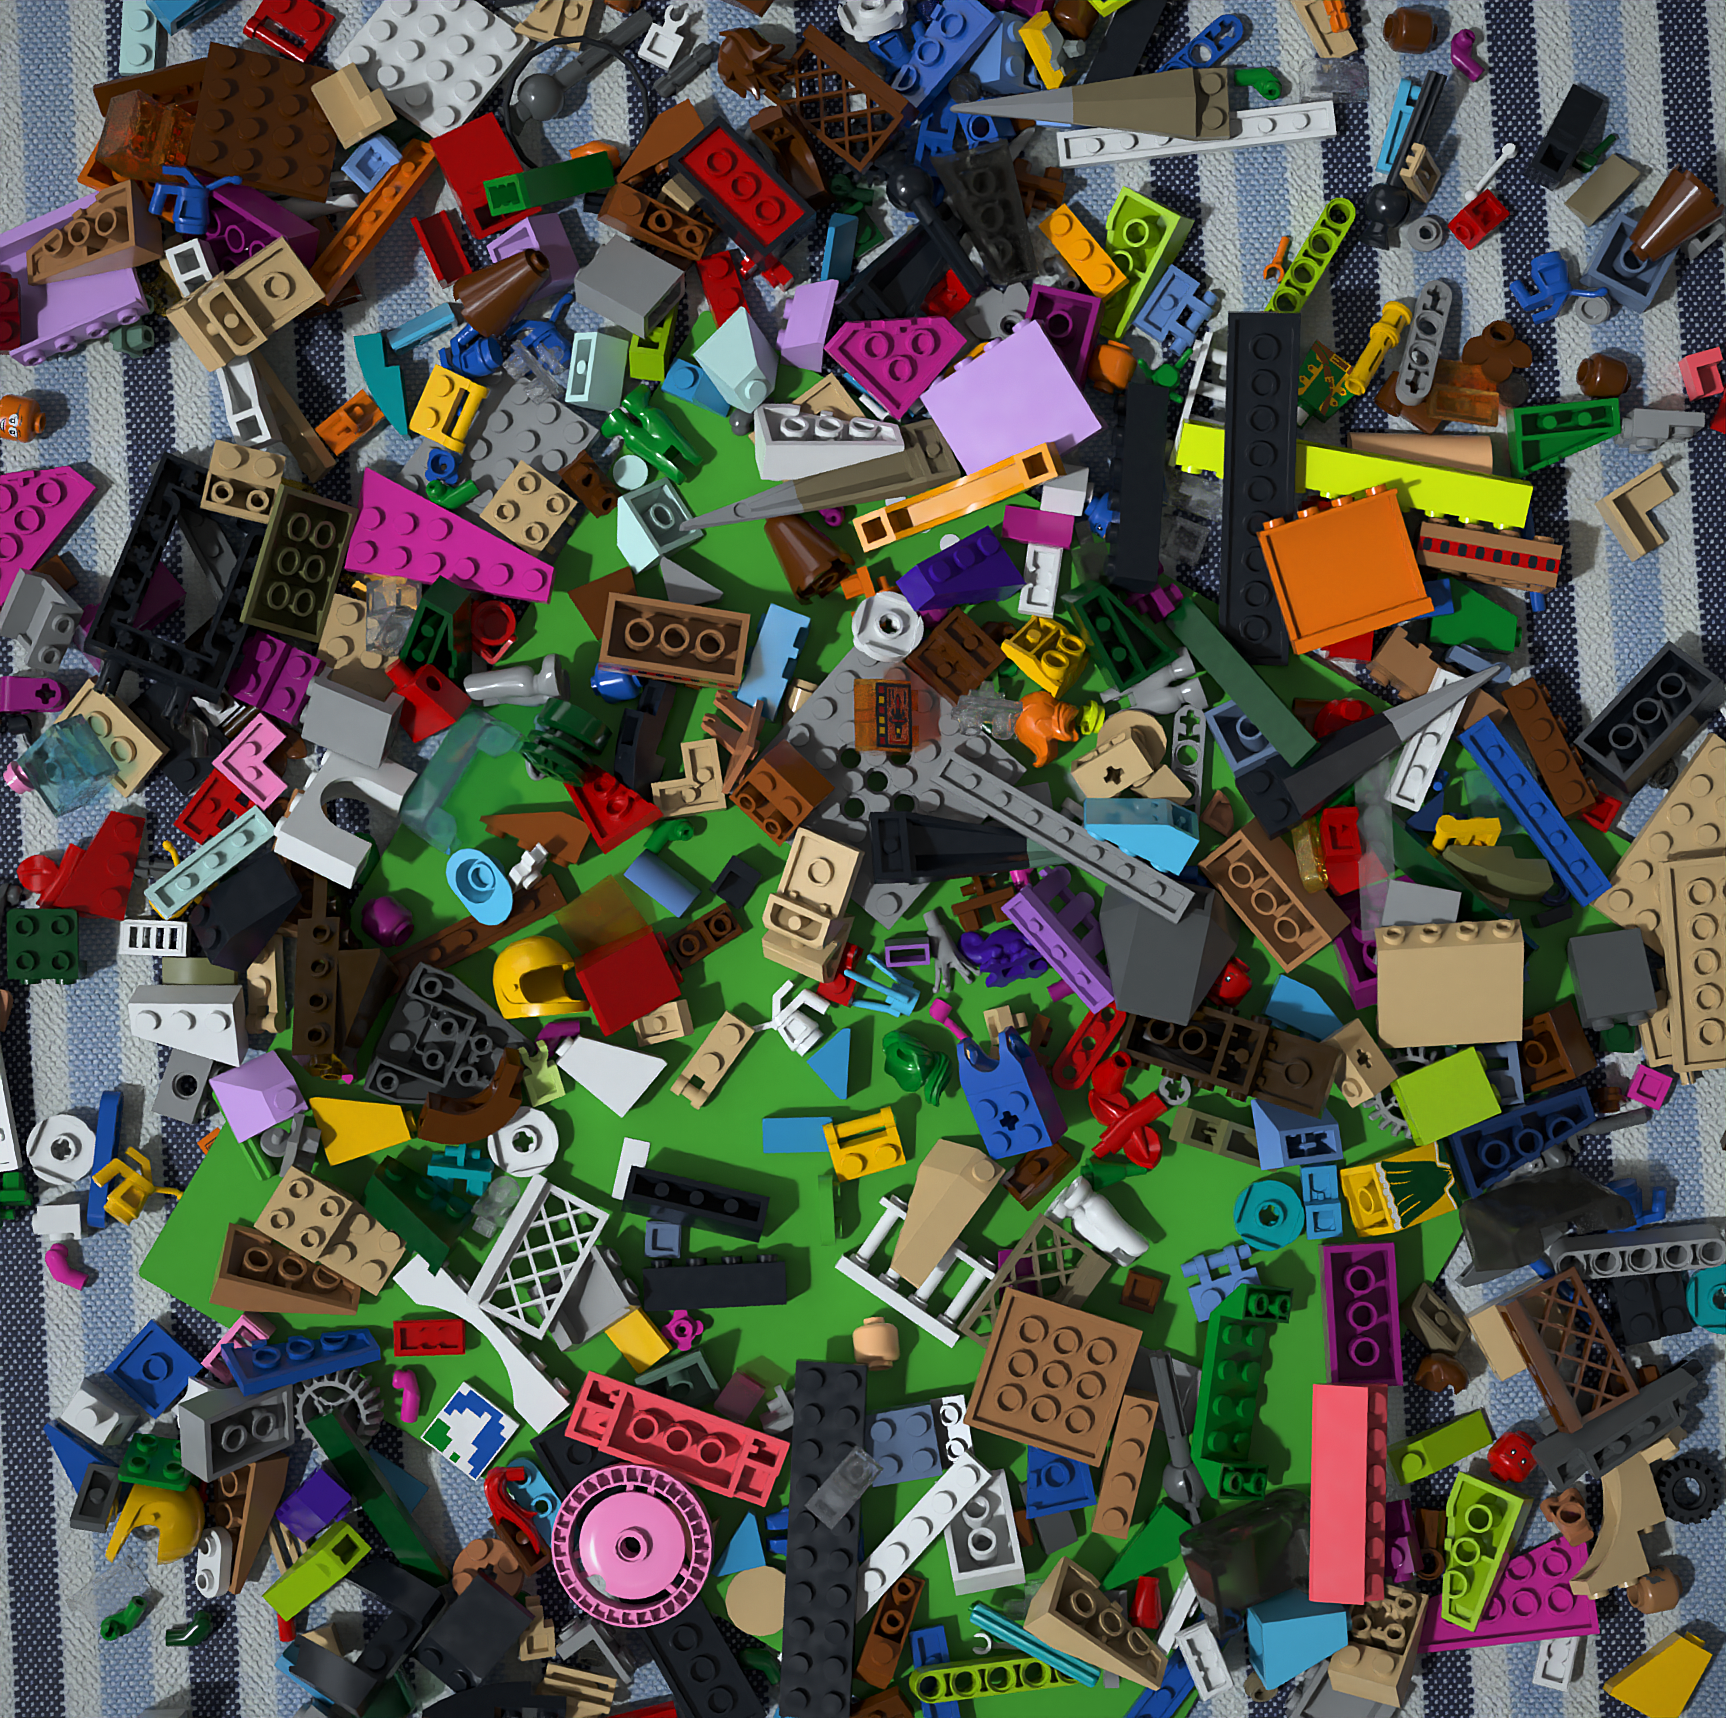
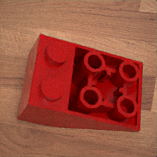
M489 112L429 140L473 238L480 240L542 211L540 206L497 216L491 215L483 181L524 171L493 112Z

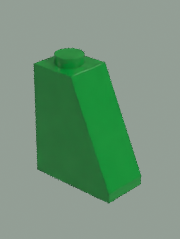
M1438 572L1432 577V581L1449 578L1454 614L1428 618L1426 646L1451 648L1454 645L1460 647L1463 643L1480 652L1509 655L1514 652V647L1520 646L1522 627L1517 626V616L1446 573Z

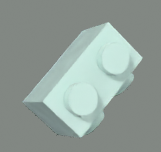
M599 332L575 333L565 402L595 411H608L620 408L629 341Z

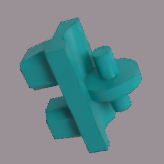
M469 1143L459 1144V1146L446 1145L445 1153L433 1152L431 1162L428 1164L427 1175H431L432 1181L449 1192L453 1191L455 1178L466 1179V1193L473 1196H484L488 1183L492 1180L496 1164L492 1158L481 1157V1149L469 1148Z

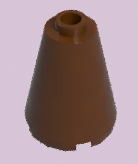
M1677 163L1668 173L1631 233L1629 239L1633 244L1629 249L1642 262H1645L1648 258L1655 262L1721 219L1726 214V206L1722 203L1717 208L1718 205L1713 201L1716 195L1688 169L1683 172L1681 164Z
M530 248L459 278L453 285L455 302L459 298L461 299L465 308L460 312L473 329L485 337H490L494 334L496 335L495 338H499L508 330L550 276V263L542 252Z
M797 513L765 518V534L795 599L801 605L812 604L813 602L810 598L817 594L823 599L841 585L840 582L849 577L851 572L847 567L849 564L855 566L856 563L851 555Z

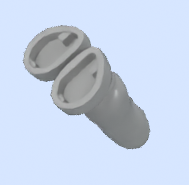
M1185 645L1175 650V653L1180 656L1179 658L1122 693L1112 688H1108L1100 693L1103 704L1118 701L1127 696L1131 707L1127 709L1142 710L1152 716L1176 712L1181 707V704L1189 702L1199 710L1209 707L1198 677L1176 687L1170 686L1172 681L1196 675L1194 665Z
M557 653L548 654L544 658L539 674H535V671L528 665H521L502 670L470 674L464 679L463 683L466 693L478 707L499 704L539 707L545 705L548 698H557L569 702L571 696L569 674L566 669H562Z

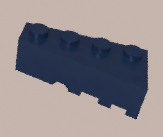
M1575 1081L1525 1098L1524 1103L1504 1105L1500 1107L1501 1113L1446 1137L1464 1192L1474 1199L1482 1194L1486 1188L1504 1180L1511 1175V1172L1527 1162H1532L1553 1145L1560 1144L1597 1119L1586 1086Z

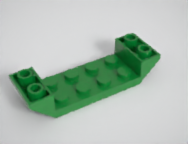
M1241 1283L1210 1313L1190 1456L1211 1498L1264 1500L1269 1465L1248 1460V1454L1251 1445L1257 1389L1266 1338L1265 1332L1267 1322L1289 1324L1294 1288Z

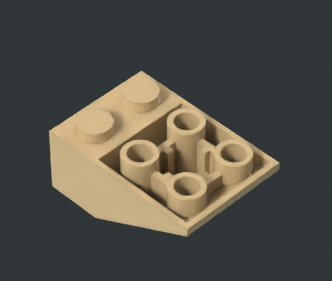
M1384 1584V1600L1364 1602V1605L1351 1604L1349 1612L1352 1619V1630L1347 1631L1348 1645L1332 1655L1327 1669L1332 1689L1401 1708L1413 1673L1429 1595Z

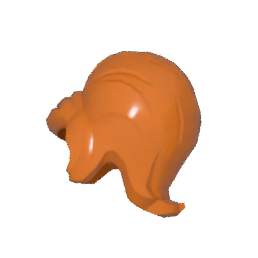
M1035 691L1023 696L1016 703L1012 715L1013 729L1019 741L1037 756V761L1032 764L1036 768L1048 765L1057 757L1059 740L1075 742L1079 739L1074 720L1079 713V709L1071 703L1059 702L1051 693L1045 691Z

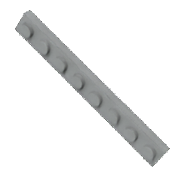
M949 749L930 778L931 782L1175 925L1195 894L1136 858L1126 855L1107 841L1096 840L1083 827Z

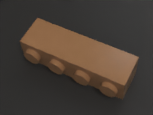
M1125 1386L1116 1414L1096 1497L1097 1505H1094L1091 1518L1092 1532L1127 1539L1159 1406L1157 1393Z

